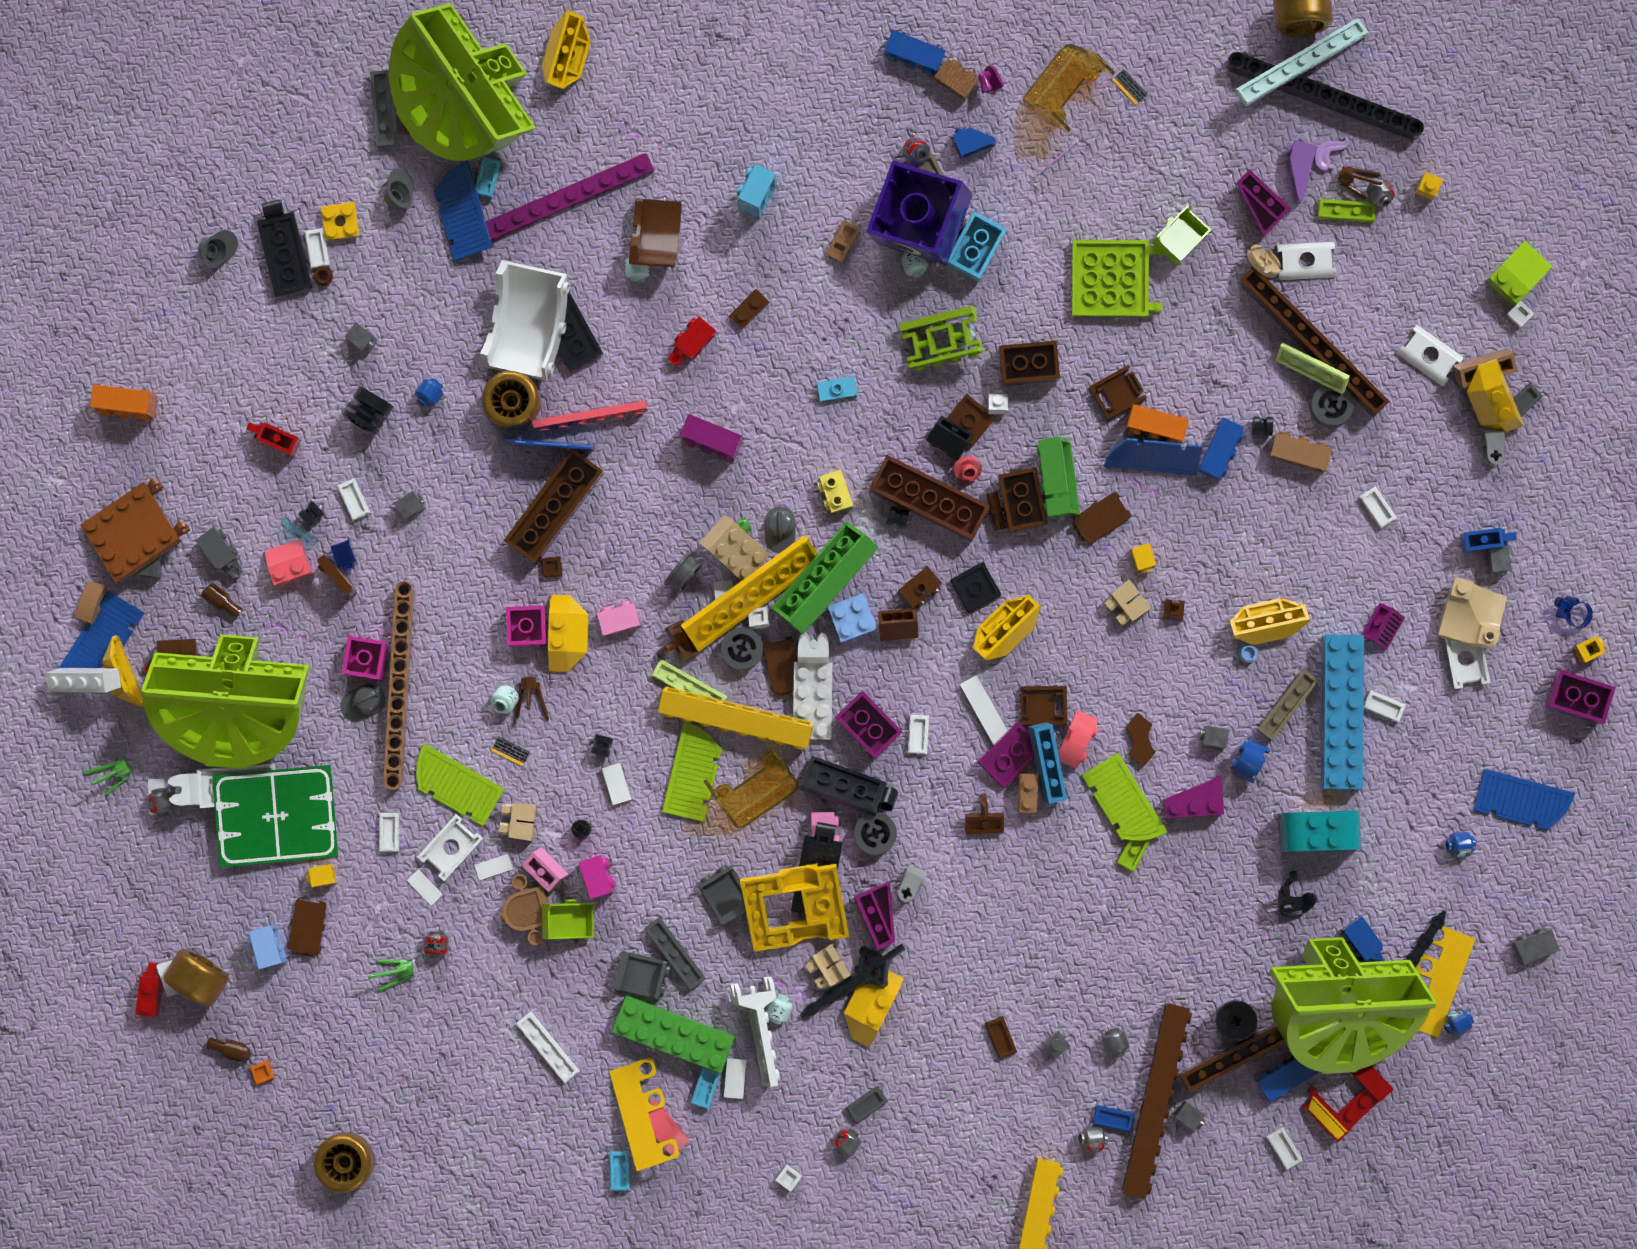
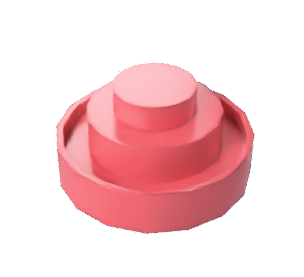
M964 456L956 461L953 471L958 481L969 483L981 475L982 467L976 457Z

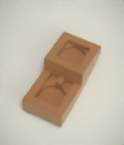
M844 219L825 254L843 262L861 228Z
M88 581L76 610V620L93 624L101 610L99 604L108 590L105 585Z

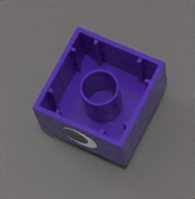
M892 161L866 233L878 245L947 266L973 194L963 181Z

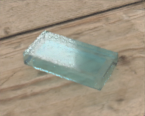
M284 516L280 521V524L312 544H316L319 539Z

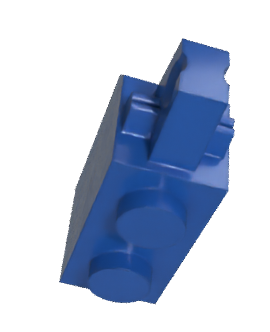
M1502 528L1464 532L1460 534L1462 553L1503 548L1507 546V542L1517 540L1516 532L1505 533V529Z
M1363 916L1357 917L1341 929L1343 932L1341 936L1347 944L1351 943L1354 947L1353 953L1358 960L1362 959L1365 962L1384 961L1380 953L1383 944Z

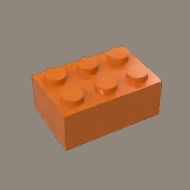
M93 384L90 408L94 409L95 413H99L101 416L111 417V414H114L123 419H130V416H133L140 421H149V418L155 419L158 396L150 391Z
M1133 404L1130 408L1124 431L1128 432L1129 436L1139 438V435L1147 437L1146 440L1182 444L1189 419Z

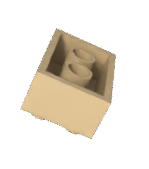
M725 514L700 542L711 555L740 581L756 571L770 556L735 521Z

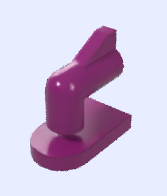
M992 65L987 66L984 72L978 74L982 94L992 90L994 92L1004 86L997 69Z

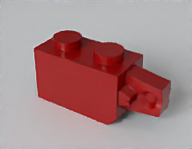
M700 316L697 319H691L687 324L688 329L684 334L680 332L674 339L676 342L674 344L675 348L668 357V360L676 367L687 358L689 360L695 359L717 334L716 330Z
M249 422L246 428L248 431L255 433L253 438L292 457L295 456L302 441L300 438L265 422H260L259 426Z
M148 962L147 972L143 971V975L140 976L135 1015L159 1016L163 984L159 973H157L156 966L158 963Z

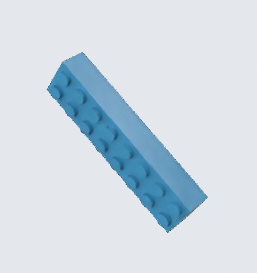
M1325 634L1322 636L1321 789L1362 790L1364 635Z

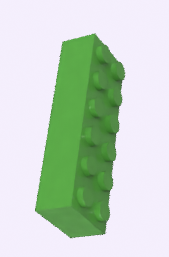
M846 521L771 608L787 623L804 634L879 547L866 534Z
M626 995L612 1033L722 1073L735 1038L733 1034Z

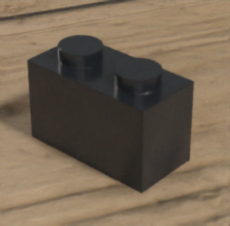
M941 415L926 441L933 447L947 453L951 458L958 460L974 435Z

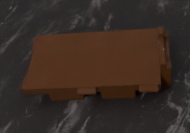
M1113 492L1099 502L1095 501L1091 504V507L1081 512V515L1073 516L1075 522L1072 526L1082 542L1087 540L1092 545L1097 542L1096 539L1107 532L1111 533L1115 530V527L1131 518V513L1129 510H1126L1117 492Z
M792 636L786 637V640L767 641L763 644L767 660L765 665L767 671H769L772 686H770L771 693L778 692L779 696L794 693V662H798Z
M303 898L296 899L294 915L290 924L292 926L290 940L287 942V948L292 950V954L314 957L315 953H321L322 946L320 945L323 935L322 931L325 930L326 902L319 901L317 903L304 901Z

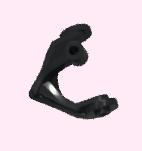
M1291 871L1289 872L1290 877L1286 880L1284 886L1279 889L1277 898V911L1285 917H1297L1308 912L1317 900L1314 893H1306L1300 897L1290 896L1289 887L1294 881L1298 880L1297 872ZM1293 904V907L1284 908V905Z

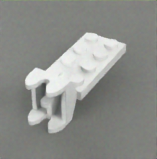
M807 632L801 634L799 638L798 662H794L793 717L815 722L811 739L831 740L833 662H829V640L824 632L820 633L818 641L814 639L810 641Z
M275 763L244 767V769L226 767L197 770V774L175 775L168 780V784L176 788V794L170 797L169 801L177 806L200 805V808L215 807L212 775L276 770Z
M772 977L763 978L765 991L755 992V987L750 986V994L741 995L738 983L730 984L732 1004L748 1009L762 1086H778L780 1076L778 1069H775L774 1065L776 1054L771 1049L770 1044L773 1039L771 1031H768L767 1023H769L767 1011L764 1012V1007L776 998Z

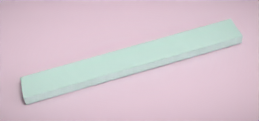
M1357 18L1235 90V93L1246 107L1363 39L1369 32Z

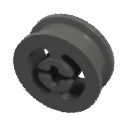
M1323 385L1314 393L1310 401V412L1313 419L1318 424L1329 428L1338 427L1345 423L1354 409V400L1347 388L1343 394H1340ZM1335 393L1339 396H1330L1328 400L1326 399L1323 402L1322 408H1319V399L1322 395ZM1330 403H1331V404H1332V403H1335V404H1336V406H1335L1334 408H1333V407L1330 408V409L1328 408V405H1329ZM1342 403L1345 404V411L1342 416L1338 418H1328L1325 416V414L1334 415L1340 410Z
M689 551L669 574L664 585L672 586L676 590L675 593L677 595L680 594L697 574L704 562L696 560L692 556V552Z
M746 627L734 628L724 636L721 643V654L725 662L731 667L739 670L750 669L762 658L763 642L760 636L752 629ZM741 634L750 636L756 644V649L752 650L750 644L746 642L745 647L747 651H743L741 657L752 655V659L744 663L734 661L728 651L730 647H733L734 653L738 656L739 649H737V646H741L744 640L733 642L732 639Z
M877 812L875 817L866 814L859 819L854 829V837L861 850L868 854L878 855L887 852L894 845L897 830L890 817ZM876 819L882 820L889 827V840L885 844L881 842L884 833L879 834L878 839L872 836L868 839L876 842L877 845L876 847H870L862 839V827L865 823L870 824L867 834L872 833L873 828L881 830L883 828L876 825L874 821Z

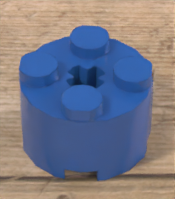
M1251 739L1248 742L1244 741L1239 750L1242 752L1240 759L1235 758L1230 769L1234 770L1233 774L1254 783L1255 778H1253V775H1258L1267 758L1263 755L1264 753L1269 754L1271 749Z

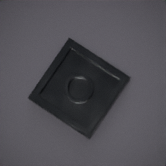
M984 562L950 579L968 614L1002 595Z

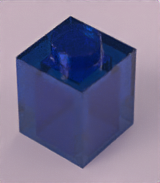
M347 540L330 546L337 567L340 570L348 571L355 568L354 565L358 564V560L351 541Z

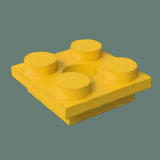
M355 202L321 207L326 241L360 236ZM339 217H344L346 220L345 224L341 227L337 226L336 220Z

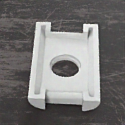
M1334 242L1276 245L1277 253H1282L1283 270L1278 274L1279 280L1336 277V268H1332L1331 250L1335 249ZM1305 252L1311 253L1315 258L1314 264L1310 267H1305L1300 263V256Z
M1416 324L1412 330L1415 335L1407 346H1401L1396 354L1443 387L1449 379L1446 375L1451 370L1452 365L1460 363L1464 357ZM1428 347L1436 348L1438 351L1437 360L1433 362L1427 361L1424 358V350Z
M1445 639L1455 689H1461L1463 684L1480 681V685L1491 683L1484 648ZM1462 651H1468L1473 656V661L1469 666H1463L1458 661V656Z
M457 814L417 856L423 863L428 860L441 872L438 876L443 881L450 876L483 839L480 834H472L461 824L463 819ZM449 840L456 841L459 846L458 852L455 855H448L444 851V844Z

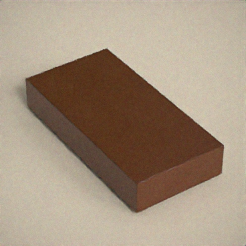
M1003 1016L985 1023L999 1059L1017 1053Z

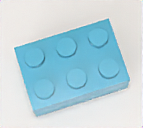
M755 164L753 168L750 167L745 176L746 183L745 185H740L737 191V198L741 210L761 218L777 186L776 173Z
M973 211L953 248L947 266L979 283L1006 235L1007 229Z

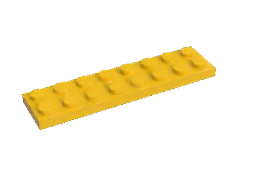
M804 535L681 624V627L700 652L747 618L754 610L762 607L788 588L818 553L807 536Z

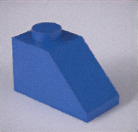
M965 127L954 131L955 134L952 135V140L960 159L993 147L997 142L994 137L973 128L965 129Z

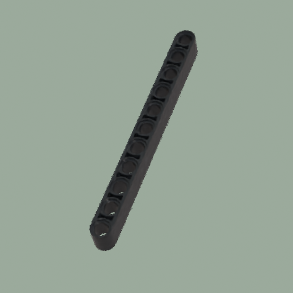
M1233 52L1226 63L1227 69L1230 72L1250 80L1275 67L1273 64L1241 52ZM1238 59L1241 65L1234 66L1231 60ZM1249 66H1256L1258 68V72L1252 73L1249 70ZM1302 75L1292 79L1294 82L1293 86L1284 84L1277 88V90L1407 139H1417L1424 131V124L1419 119ZM1307 85L1311 88L1312 92L1306 93L1302 87ZM1320 93H1328L1329 99H1323ZM1338 100H1346L1347 106H1341ZM1356 106H1363L1365 112L1359 113L1356 110ZM1375 112L1381 113L1382 116H1383V119H1382V120H1377V119L1374 117V113H1375ZM1392 119H1398L1401 125L1398 127L1394 126ZM1410 126H1416L1418 133L1411 132Z

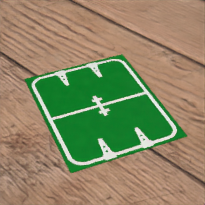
M331 765L212 775L220 867L338 857Z

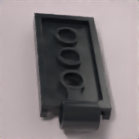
M281 199L262 203V210L266 219L257 220V225L275 297L313 288L295 212L291 211L284 214ZM279 234L284 235V239L282 241H279L277 239Z
M569 292L567 294L564 321L566 323V331L562 334L558 351L569 371L572 372L604 353Z
M815 756L811 757L800 786V790L874 817L877 814L878 807L884 811H892L898 796V791L893 787H886L887 784L884 781ZM861 791L863 795H859L856 792Z
M817 822L815 836L805 835L799 866L817 864L819 867L836 864L838 871L843 842L833 841L836 825ZM821 857L824 861L823 863H817L816 859ZM795 891L791 911L805 914L801 891Z

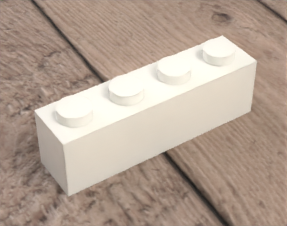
M59 668L45 673L48 692L106 693L121 688L118 668Z

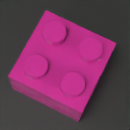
M546 606L506 607L507 646L548 645Z
M348 635L342 674L383 681L389 643Z
M598 855L579 862L590 899L615 892L614 887H617L614 876H610L608 871L611 868L608 857L604 858V855Z

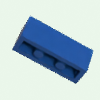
M892 30L884 50V55L890 61H901L906 67L911 69L917 67L922 69L923 73L932 76L933 74L936 75L939 71L946 50Z
M1223 417L1203 457L1198 472L1215 480H1219L1221 477L1224 478L1229 469L1226 465L1229 459L1233 460L1237 452L1234 449L1237 442L1241 443L1245 433L1242 432L1244 426Z
M1291 1055V1060L1279 1062L1275 1065L1276 1069L1269 1072L1267 1070L1258 1075L1259 1079L1256 1082L1267 1101L1272 1102L1313 1077L1319 1071L1307 1068Z

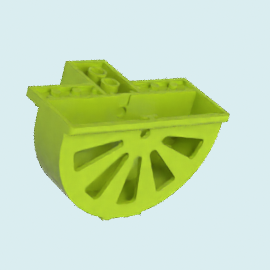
M451 3L411 13L396 35L389 59V84L397 110L396 114L416 143L421 144L425 149L439 157L454 161H466L502 150L512 144L519 136L530 133L536 128L509 89L515 87L527 73L506 43L482 49Z
M220 634L213 657L154 653L141 689L145 712L157 734L169 746L184 756L204 763L205 766L244 769V767L256 765L273 758L284 750L294 737L305 703L309 665L258 661L259 637Z
M1343 937L1308 939L1302 956L1307 965L1271 967L1269 972L1276 984L1272 1000V1016L1277 1029L1295 1059L1307 1068L1319 1071L1321 1074L1357 1072L1359 1069L1371 1066L1389 1057L1411 1040L1425 1022L1431 1008H1435L1437 1003L1411 960L1358 962Z

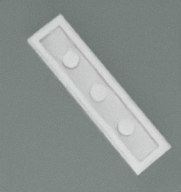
M976 675L961 683L960 687L992 744H995L1008 730Z
M529 1012L516 1023L518 1028L564 1084L580 1071L532 1012Z

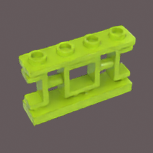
M967 306L899 323L900 331L903 332V339L912 338L916 355L907 357V361H909L908 368L914 369L915 372L926 370V366L939 367L943 366V362L946 361L956 363L962 361V357L976 358L980 356L979 353L985 352L984 348H982V340L972 341L969 324L978 322L976 307ZM969 317V319L961 320L963 331L955 332L953 323L946 324V322ZM933 326L932 328L925 329L927 340L920 341L917 332L910 333L913 330ZM948 329L951 347L937 350L933 333ZM965 338L967 347L975 346L973 349L952 353L959 350L957 342L959 339ZM929 347L931 356L939 355L936 358L916 362V360L923 359L922 348Z

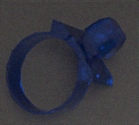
M1566 596L1565 598L1557 597L1555 599L1554 605L1558 608L1556 617L1565 619L1570 626L1584 628L1591 622L1593 611L1588 603L1579 601V598ZM1583 603L1587 609V617L1581 625L1575 626L1571 621V609L1574 605Z

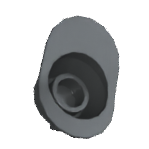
M399 168L393 169L390 172L387 186L383 192V199L388 205V210L406 209L412 205L414 183L410 175Z
M229 230L219 231L200 242L196 256L202 260L206 267L216 268L235 254L238 247L237 237Z
M779 506L771 509L766 515L765 540L770 549L781 553L795 542L796 534L793 513L786 507Z
M365 684L351 690L344 695L341 701L342 713L348 719L356 721L375 714L385 704V693L376 684Z

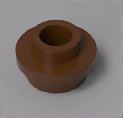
M320 267L314 273V280L320 286H327L333 280V273L327 267ZM322 274H327V278L325 280H321L320 277Z

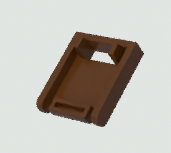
M1129 365L1089 386L1107 421L1128 410L1133 404L1137 405L1147 399L1146 395L1140 398L1137 396L1144 392L1134 372L1132 371L1125 375L1124 372L1130 369ZM1101 391H1104L1112 405L1108 409H1106L1098 395Z
M323 554L317 559L320 571L325 574L327 573L344 594H348L350 597H354L357 594L355 587L330 557Z
M1020 686L1021 691H1028V694H1020L1021 717H1028V721H1021V725H1037L1045 722L1053 725H1067V686ZM1055 696H1062V715H1055Z

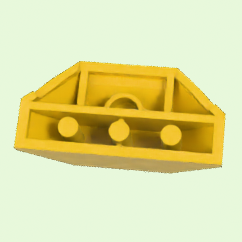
M566 10L553 27L542 63L545 83L564 89L581 78L591 43L587 27L584 23V16Z
M1497 359L1478 365L1467 389V394L1480 425L1495 430H1504V432L1523 427L1524 423Z
M551 595L548 631L549 672H569L588 653L589 614L570 595Z
M1029 595L1004 601L978 626L973 649L985 660L1008 655L1034 630L1041 606Z
M1279 598L1244 606L1230 620V625L1234 638L1257 645L1292 637L1310 622V618L1305 604H1298L1294 601Z
M115 635L111 638L102 660L103 667L101 668H118L121 688L112 690V695H116L117 698L144 708L141 687L119 636Z
M888 970V985L885 988L871 984L863 985L862 983L857 985L844 1011L853 1040L870 1048L904 980L903 977ZM877 973L872 974V978H877Z

